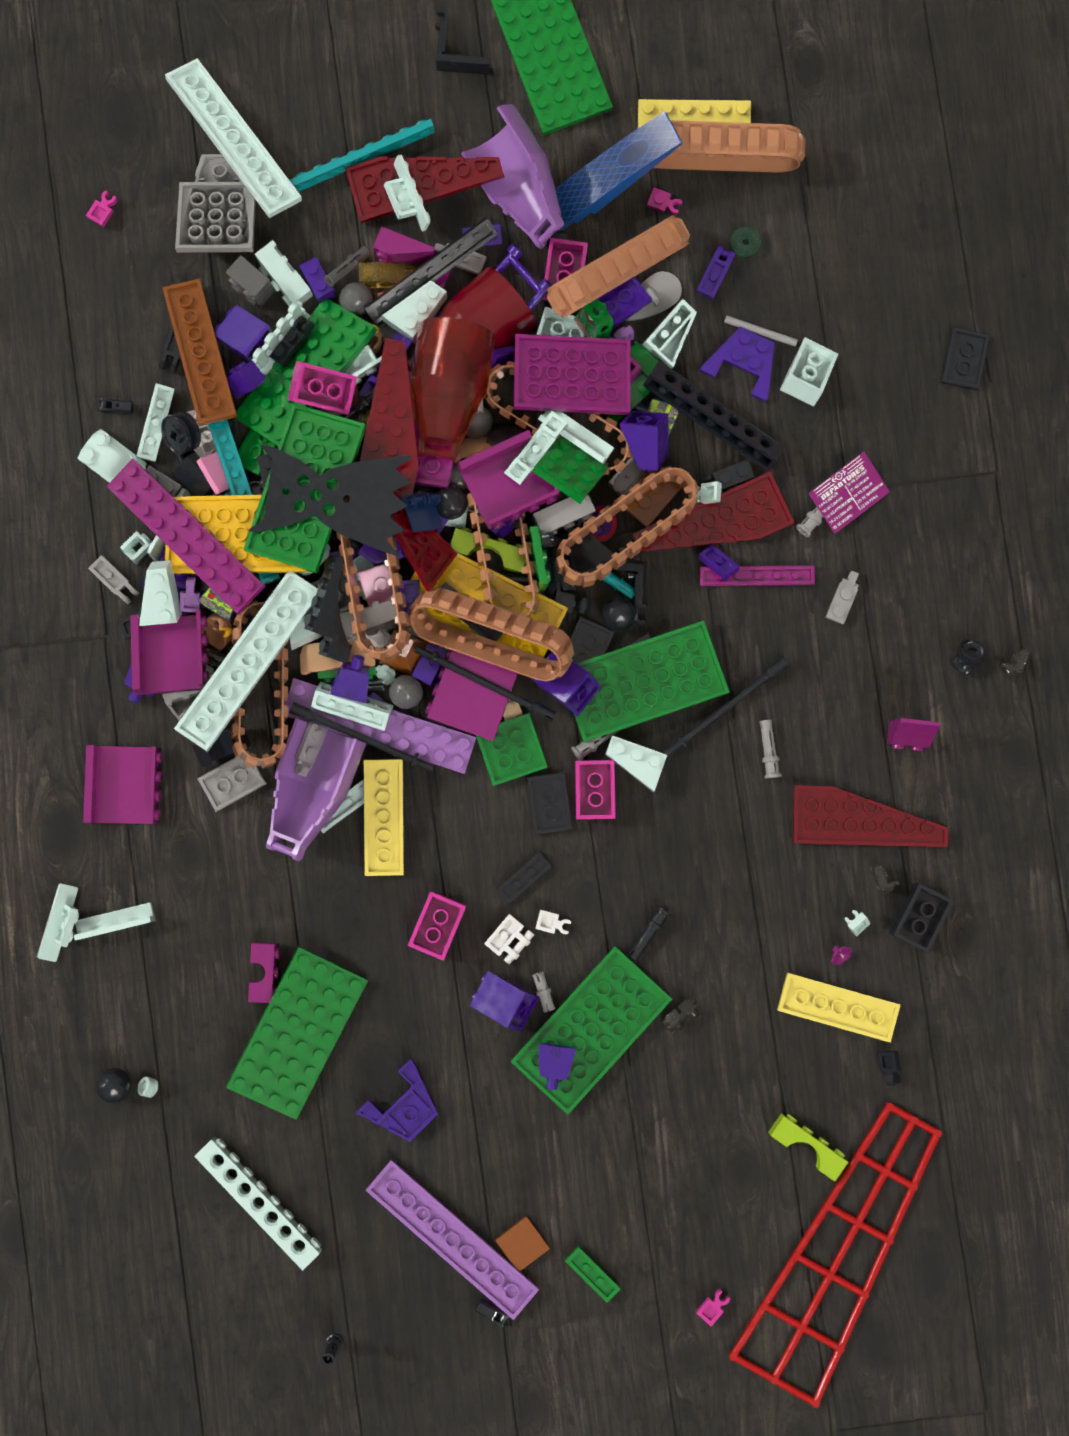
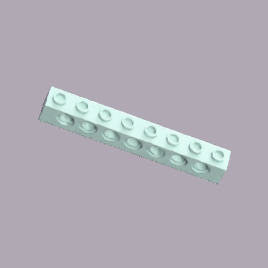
M214 1136L194 1157L303 1271L320 1254L322 1250L320 1248L321 1244L316 1238H311L306 1233L307 1229L301 1223L298 1224L288 1209L284 1210L279 1199L266 1191L267 1187L265 1184L253 1177V1172L239 1162V1157L234 1152L230 1153L227 1150L226 1143ZM215 1155H221L224 1158V1162L218 1163L215 1160ZM235 1169L237 1177H231L228 1170ZM248 1183L251 1191H244L242 1184ZM261 1197L264 1200V1205H257L255 1198ZM269 1212L277 1213L278 1219L272 1220L269 1217ZM289 1226L291 1233L285 1234L282 1231V1227ZM302 1240L305 1243V1247L298 1248L295 1241Z

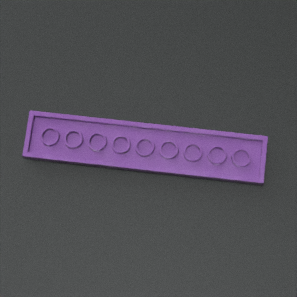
M295 678L293 679L288 699L285 703L288 706V717L305 721L301 717L290 714V708L293 702H296L310 709L315 690L318 686ZM314 708L316 714L410 755L415 756L418 752L419 759L465 774L477 738L393 710L389 716L386 729L383 731ZM311 721L312 723H315V724H317V725H319V726H322V727L326 728L327 730L340 733V732H338V731H336V730H333V729H331V728H329V727H326V726H324V725H322V724H319V723H317V722H315V721Z
M392 1159L367 1187L366 1191L513 1320L539 1291L538 1286L522 1272H519L506 1258Z

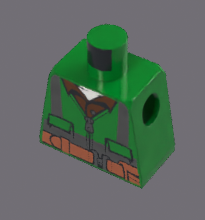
M595 300L582 307L574 321L587 338L610 339L613 318L606 310V304L600 302V300Z

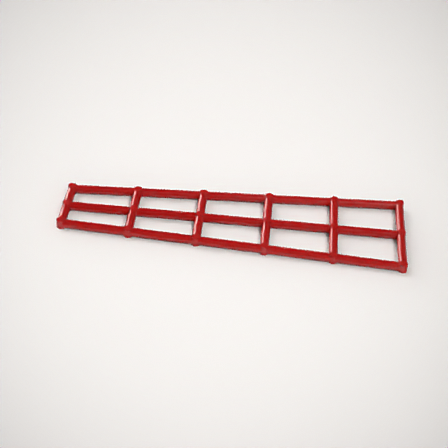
M886 1102L882 1112L858 1150L854 1153L853 1158L830 1195L823 1202V1206L796 1249L792 1252L791 1257L766 1297L760 1303L759 1308L736 1345L729 1352L731 1361H735L772 1384L811 1404L814 1408L820 1406L821 1399L845 1350L844 1348L863 1306L869 1297V1293L886 1255L894 1242L893 1240L914 1193L918 1189L939 1138L942 1136V1132L893 1103ZM890 1112H893L908 1122L885 1165H882L864 1154ZM916 1125L932 1134L910 1181L891 1169ZM861 1161L880 1172L859 1214L855 1217L833 1205V1203ZM889 1177L908 1189L888 1234H885L863 1221L886 1178ZM828 1211L853 1224L829 1269L802 1255ZM859 1229L883 1241V1245L863 1289L836 1274ZM797 1261L825 1276L801 1322L770 1305ZM831 1281L859 1295L839 1342L808 1326ZM766 1311L797 1328L773 1374L739 1355ZM803 1333L835 1350L814 1397L780 1378Z

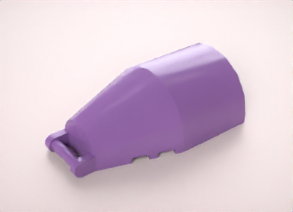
M513 104L501 105L497 107V110L507 125L489 141L476 148L463 151L461 155L464 158L499 157L505 178L483 184L481 187L494 205L498 204L503 209L502 212L505 215H510L515 220L514 223L532 239L535 246L542 249L555 231L560 230L564 225L548 157L517 107Z
M295 718L286 743L287 746L275 772V779H277L276 791L273 793L275 807L272 809L270 835L266 848L272 851L277 850L292 856V859L300 861L304 856L306 848L346 799L366 743L328 730L313 767L309 770L306 777L294 773L297 766L295 755L308 723ZM280 838L295 843L294 849L280 844Z

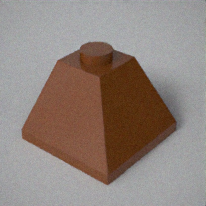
M393 629L384 650L388 649L387 646L396 642L397 639L395 637L396 633H399V629ZM410 635L409 644L405 645L402 649L403 653L395 659L386 657L385 661L379 660V663L386 664L390 668L412 676L421 658V655L415 653L414 650L417 645L425 649L428 641Z

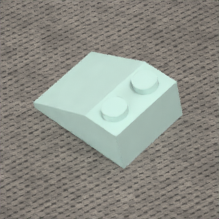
M804 337L780 390L814 406L823 393L838 353Z

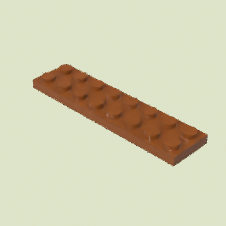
M200 279L162 287L199 426L236 418L237 415Z

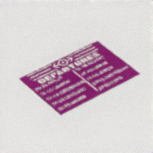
M862 452L808 494L835 534L890 491L865 452Z

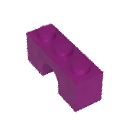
M251 943L250 963L261 964L265 969V977L262 981L249 982L248 1002L269 1003L277 988L275 987V981L279 978V967H276V961L280 958V948H277V943Z

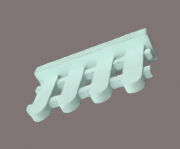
M293 302L289 306L286 317L279 319L276 324V330L273 333L270 332L266 336L265 344L262 348H257L253 353L252 360L263 375L266 376L272 369L275 361L269 356L294 326V321L300 316H304L306 319L311 317L301 307V302Z

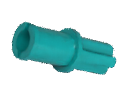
M611 572L610 575L603 579V581L615 588L614 591L618 590L630 599L635 596V588L623 581L624 578H619Z

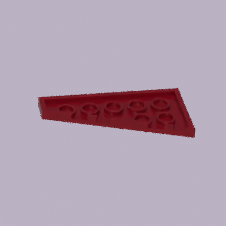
M395 490L393 493L401 500L400 496L403 495L398 490ZM404 508L390 515L391 519L404 529V531L395 534V537L428 592L449 567L457 553L436 530L413 533Z

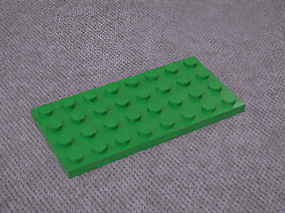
M490 0L542 135L613 110L612 103L571 0Z
M329 299L320 302L310 315L311 317L307 319V321H312L315 327L308 336L307 341L288 365L283 367L274 362L272 369L265 376L266 380L251 391L236 411V419L277 447L279 446L293 403L315 410L318 409V407L287 400L296 361L345 373L378 331L372 324Z
M293 403L278 450L306 464L317 475H322L336 467L355 462L367 425ZM270 473L251 528L264 519ZM301 475L298 478V484L301 487H306L310 482L307 475ZM335 478L327 481V488L333 491L338 488L339 483ZM284 488L282 491L284 495H288L290 492L288 488ZM314 489L309 494L313 501H319L322 498V492L319 489ZM298 500L294 504V509L297 512H303L306 508L303 500ZM326 504L323 507L324 514L327 516L333 515L335 512L334 505ZM312 515L301 522L262 532L249 531L243 551L318 573L332 529Z
M704 620L577 663L594 677L601 685V688L577 717L575 714L574 716L585 743L728 694L729 690Z
M298 946L226 1088L293 1119H297L368 980Z
M614 946L510 1062L568 1115L669 1004L672 998ZM539 1042L576 1047L568 1079H559L557 1090L547 1089V1077L540 1076Z

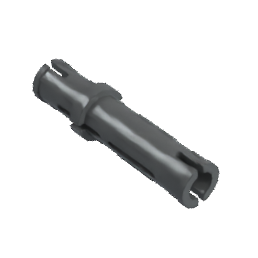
M362 246L354 254L348 255L347 260L324 277L326 284L332 287L351 270L357 269L360 263L370 256L369 250Z

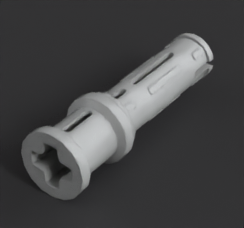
M817 507L813 511L808 512L803 522L796 526L797 530L805 537H810L812 530L822 522L823 515Z
M772 720L759 721L764 748L762 762L765 763L766 770L764 777L765 779L782 777L778 766L780 759L776 756Z
M617 732L585 743L582 742L576 747H571V750L579 761H583L586 755L595 752L597 746Z

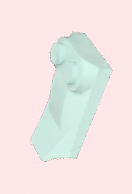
M544 308L536 335L586 337L574 321L576 316L568 315L562 318L561 315L555 314L553 309Z
M102 429L91 436L77 458L109 483L132 458L145 470L147 465L146 462L137 458L134 453Z

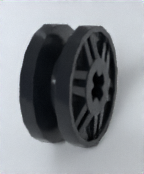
M180 411L163 419L161 433L167 447L173 453L182 455L199 447L201 442L200 429L196 420L189 413Z

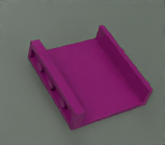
M529 430L458 462V469L488 529H498L505 525L504 522L510 519L515 521L521 518L522 514L527 511L532 513L538 510L539 506L544 503L549 505L557 501L560 493L559 489L555 490L553 485L531 471L521 485L504 474L514 459L519 456L532 439Z
M196 610V615L181 616L177 623L139 626V615H130L132 690L136 695L202 690L209 681V673L206 671V664L209 663L208 653H205L208 637L207 634H204V627H207V618L201 610Z
M448 649L445 659L512 692L518 673ZM442 666L439 674L441 678L440 684L435 685L432 693L435 696L433 703L429 702L425 712L428 714L427 718L494 742L509 699Z
M86 745L83 823L157 824V820H160L158 801L161 800V790H158V783L162 779V772L159 770V763L162 762V751H160V748Z

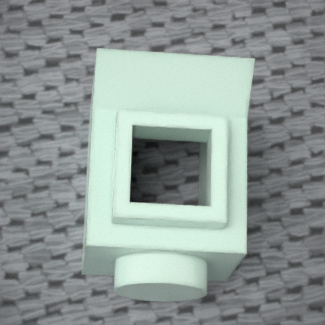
M136 531L120 548L137 565L147 554L151 540L144 533L140 535ZM140 543L142 547L135 552L133 548Z

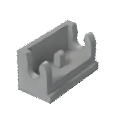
M633 455L625 463L627 466L616 473L608 483V487L619 496L625 495L646 471L645 469L638 468Z

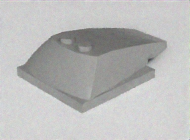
M202 154L196 169L195 182H179L176 252H253L255 198L222 154Z

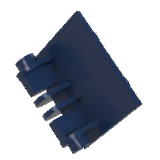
M430 492L400 496L401 500L407 505L405 511L413 533L443 529L436 505L441 501L439 494Z

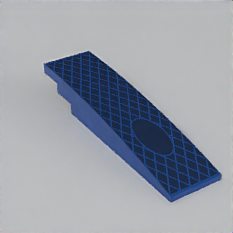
M665 111L606 150L555 189L561 210V218L564 222L563 227L555 232L561 233L572 223L578 224L590 213L596 214L683 144Z

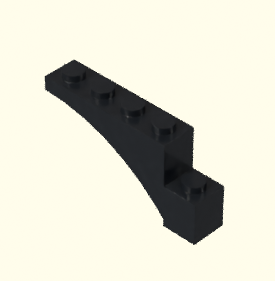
M329 555L324 563L323 575L318 581L316 596L313 597L310 613L305 619L304 629L324 635V639L319 645L320 655L347 664L353 645L349 644L343 630L338 603L339 580L344 559Z

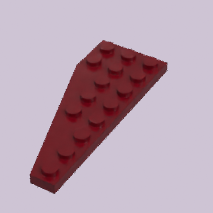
M381 156L345 168L361 223L395 213L384 184L387 181L399 179L394 167L396 158ZM403 157L404 161L408 164L411 178L415 180L416 190L421 195L423 204L505 178L499 157Z
M386 338L360 461L395 456H411L410 460L396 468V470L410 480V484L397 490L402 495H412L419 465L405 342Z
M770 471L721 493L720 502L699 503L695 505L691 513L686 514L683 521L676 526L672 525L670 530L661 537L657 535L655 541L646 548L642 546L640 552L760 540L793 525L795 522ZM655 523L649 527H646L638 532L633 533L632 536L634 541H637L639 538H641V533H643L645 530L649 532L654 527H656L657 524Z
M794 785L793 843L948 847V828L834 786Z

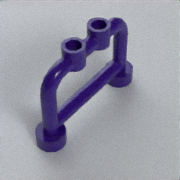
M512 243L507 249L509 254L495 270L501 274L510 263L537 292L527 303V306L532 310L545 294H548L546 289L551 287L552 284L546 279H543L540 284L518 260L524 253Z

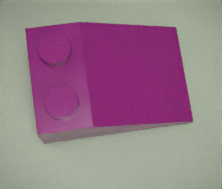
M381 227L373 246L376 260L383 266L422 265L436 254L434 247Z
M906 718L890 721L887 744L892 745L893 749H904V746L911 747V751L923 752V748L930 747L940 727V722Z

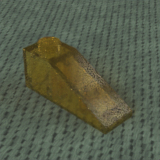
M382 262L359 263V282L368 288L392 287L414 271L417 266Z

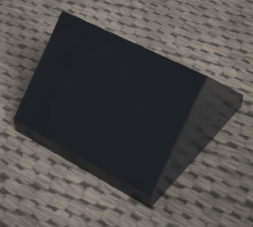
M194 452L181 462L172 473V476L192 496H207L213 489L196 462L200 459L199 455Z

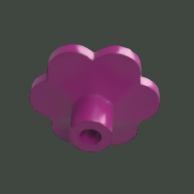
M835 946L832 949L834 954L832 955L831 963L841 965L850 958L852 948Z

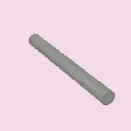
M727 315L724 323L738 328L742 327L753 333L796 347L798 339Z

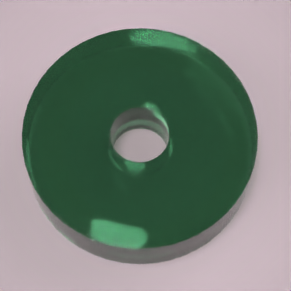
M751 227L738 228L730 240L731 250L736 252L735 255L740 258L753 257L761 245L759 233ZM747 240L749 244L744 245L742 241Z

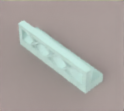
M545 411L538 420L543 423L551 411ZM553 411L568 422L560 435L604 464L614 450V447L564 413Z
M320 682L315 690L312 708L385 731L394 705L367 697V703L330 695V691L322 688L331 690L332 685Z
M152 902L80 919L75 924L77 934L74 935V939L80 940L154 922L156 920Z

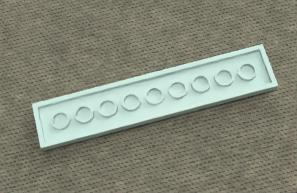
M198 58L165 74L167 82L269 218L302 201L301 195Z
M287 572L174 729L208 752L312 607V599L316 596L318 589L295 573Z

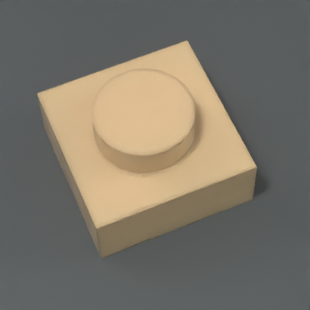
M510 699L503 714L505 721L523 715L520 705Z

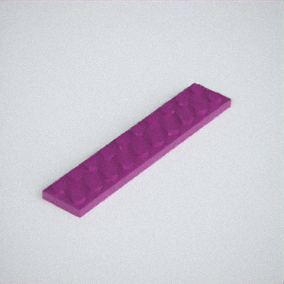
M133 458L107 485L147 527L237 614L240 615L264 589L265 585Z

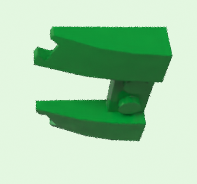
M637 341L634 342V346L630 347V356L641 366V375L630 385V412L651 393L643 384L658 363V360ZM602 414L606 419L609 417L618 424L627 416Z

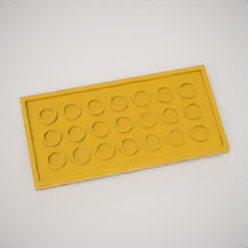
M262 495L174 497L252 573L310 572L243 551ZM166 545L165 561L171 560L174 574H196Z
M457 553V556L433 588H441L446 582L460 594L485 602L483 589L487 588V585H482L480 570L484 568L483 566H478L477 562ZM487 568V572H493L494 579L489 580L490 590L496 591L497 597L492 599L494 606H499L518 614L523 611L526 614L530 610L526 608V603L532 602L531 593L525 592V586ZM414 572L411 580H419L420 593L422 591L426 592L416 572ZM541 594L536 595L535 598L539 600L537 613L531 614L530 617L559 628L568 608ZM426 607L428 613L434 619L479 635L458 617ZM503 633L497 640L499 643L543 658L548 650L543 646Z

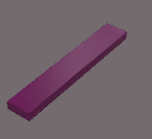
M814 565L739 566V571L727 580L722 579L709 567H700V587L815 585Z

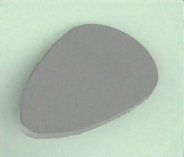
M664 271L656 272L647 278L641 286L652 298V302L626 321L643 320L674 306L679 301L682 292L678 278Z

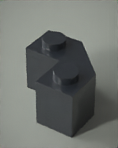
M231 728L224 730L219 735L208 752L197 744L192 746L201 767L207 765L210 768L221 763L220 760L235 755L232 748L235 739H231ZM246 732L244 735H240L241 743L249 747L251 743Z

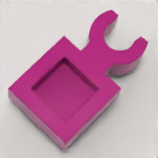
M654 187L647 207L661 213L668 209L671 214L678 215L679 210L674 209L673 206H681L682 201L680 199L671 200L670 193Z
M106 190L102 193V201L95 200L86 214L88 219L103 228L113 213L110 207L114 206L118 200L116 196H113L111 200H107L109 193Z
M721 1289L715 1292L713 1300L707 1297L696 1310V1314L710 1326L724 1312L721 1306L728 1304L730 1301L728 1295L725 1299L719 1298L720 1294H722Z

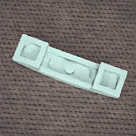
M551 411L538 431L504 474L521 485L534 466L552 446L568 422Z

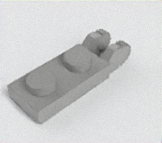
M103 555L88 568L103 584L128 605L131 601L121 591L127 587L133 595L137 596L139 594L130 584V581Z

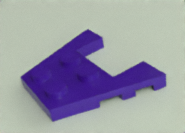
M740 327L707 360L699 372L715 379L723 361L759 378L750 396L766 403L769 394L775 343Z
M412 1059L398 1070L411 1084V1087L385 1113H382L370 1099L356 1112L359 1116L369 1119L371 1122L388 1129V1131L409 1142L438 1115V1111Z

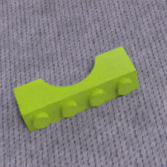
M465 527L455 528L451 547L455 552L468 558L473 552L479 550L480 547H475L473 533H471L472 530ZM481 533L487 536V541L482 543L483 549L495 551L503 561L504 570L522 574L521 568L526 563L524 555H519L518 549L523 546L520 544L512 546L504 539L497 538L496 541L490 539L489 535Z
M781 1113L768 1133L786 1147L796 1142H804L813 1146L817 1154V1169L835 1182L848 1164L844 1158L846 1155L837 1148L833 1151L828 1147L830 1143L822 1137H819V1139L815 1138L812 1135L814 1132L805 1125L801 1128L796 1124L798 1120L790 1114L785 1116Z

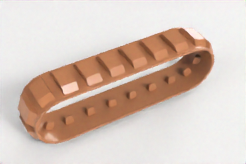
M671 120L683 144L654 166V168L788 172L797 169L800 166V162L804 160L805 138L799 128L785 124Z
M672 215L547 288V300L555 314L565 318L690 244L688 241L690 234L682 219Z
M508 361L507 365L503 366L500 364L496 365L490 370L492 374L489 376V379L485 378L483 390L487 391V402L493 409L499 407V414L511 420L515 417L517 419L515 424L523 429L533 428L531 433L534 435L540 426L536 429L528 424L530 417L526 415L520 419L512 414L513 407L510 405L505 409L498 404L501 398L498 395L493 396V390H497V383H494L496 378H503L505 376L503 372L508 370L510 375H514V362ZM589 413L588 420L594 422L596 419L606 424L604 430L610 433L612 429H615L620 433L617 437L619 442L626 441L622 430L620 431L617 428L619 424L609 417L603 420L601 418L602 414ZM627 441L626 448H621V454L625 455L622 461L618 458L614 460L615 466L608 468L604 475H610V471L614 470L618 473L627 466L625 462L628 458H632L633 455Z
M671 466L660 468L657 474H650L643 480L642 485L637 484L628 491L627 496L621 495L614 501L612 507L606 506L599 511L597 518L591 517L584 522L583 528L577 527L569 533L567 540H562L556 551L555 566L557 573L562 575L566 583L572 586H582V588L594 585L597 579L601 581L610 575L612 568L618 569L626 562L627 557L633 558L640 552L642 546L646 548L652 544L657 535L661 537L670 530L672 525L676 526L684 520L686 514L691 513L698 500L696 495L699 489L696 480L686 470L676 467L672 468ZM668 481L678 483L684 488L688 499L685 498L682 502L683 507L679 510L675 508L671 511V516L664 521L660 519L656 522L657 526L649 532L645 530L641 533L642 537L634 543L630 541L626 544L627 548L619 554L615 552L611 555L612 559L607 563L596 566L597 570L581 574L568 567L569 562L564 560V554L569 555L571 552L570 547L574 544L579 545L583 542L582 539L589 533L594 534L598 531L597 528L604 522L609 523L613 520L612 517L619 511L624 512L627 510V506L630 503L642 499V495L648 490H654L657 488V484Z
M470 493L467 495L469 510H474L473 513H470L472 529H477L476 532H473L475 547H480V550L477 551L478 566H483L484 568L480 570L482 585H487V588L483 589L484 601L494 605L492 599L496 598L497 594L496 591L490 590L489 580L494 579L493 572H487L486 561L490 560V554L484 553L482 544L487 541V536L481 534L479 524L484 522L482 516L477 515L476 503ZM523 513L522 517L518 519L519 529L515 530V534L520 536L523 547L519 548L518 552L519 555H524L526 566L521 569L522 574L528 575L529 585L525 586V592L531 593L532 602L526 603V608L530 609L526 614L523 611L519 614L531 618V614L537 613L539 600L535 596L539 594L537 580H532L536 572L534 561H529V558L532 557L530 542L525 541L529 538L527 524L522 523L526 517L525 513Z
M350 496L344 498L343 501L348 503ZM336 532L337 539L341 541V545H339L340 557L345 562L342 565L343 576L348 580L345 588L347 596L351 598V602L348 605L350 615L354 617V621L351 623L353 634L358 637L356 643L360 650L365 654L369 653V657L381 661H385L386 657L395 659L403 653L402 649L405 645L409 644L411 635L407 630V627L410 626L409 615L404 611V607H407L406 598L401 592V588L404 587L402 576L397 572L400 569L399 557L386 553L387 560H385V566L389 567L390 572L388 584L392 586L394 598L391 601L392 605L396 607L397 617L394 619L395 624L399 625V633H396V642L387 646L388 649L382 651V647L376 646L373 651L370 648L372 642L370 639H366L365 634L367 625L363 623L362 611H364V607L360 604L359 592H361V589L357 585L355 575L358 571L357 567H354L352 557L354 548H351L348 537ZM393 536L386 539L388 543L397 550L395 538Z
M437 587L432 588L428 592L422 591L410 607V625L420 638L536 680L550 681L556 677H562L573 661L574 650L572 642L563 630L448 589ZM426 607L434 608L543 646L551 650L556 655L558 661L548 660L434 619L428 613Z
M252 601L240 615L237 614L233 623L237 628H234L232 631V644H236L243 634L241 632V624L246 625L248 621L245 616L249 614L251 616L257 615V612L265 604L264 602ZM284 646L275 658V660H278V672H274V678L278 679V690L274 691V697L278 698V709L274 710V716L278 717V728L274 729V735L278 736V745L273 744L271 749L275 754L269 756L266 753L260 759L256 758V754L251 753L249 755L246 753L247 746L241 743L240 735L245 734V728L240 727L241 716L245 715V709H242L240 706L232 717V720H235V723L231 726V739H235V743L232 746L235 756L240 757L244 761V765L253 769L255 766H261L264 769L274 765L276 762L275 757L281 758L287 746L283 741L288 737V725L284 724V721L288 718V706L284 705V702L288 699V687L284 686V683L288 680V668L284 667L288 661V649L284 648Z

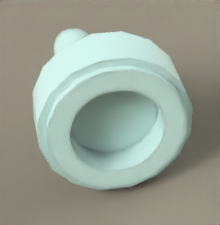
M143 1077L138 1084V1094L140 1096L151 1098L158 1090V1081L150 1077Z

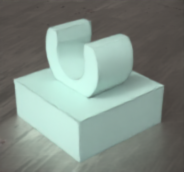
M853 910L852 913L856 916L855 919L849 920L846 917L845 921L851 932L857 937L870 925V922L862 912L858 914L857 911Z

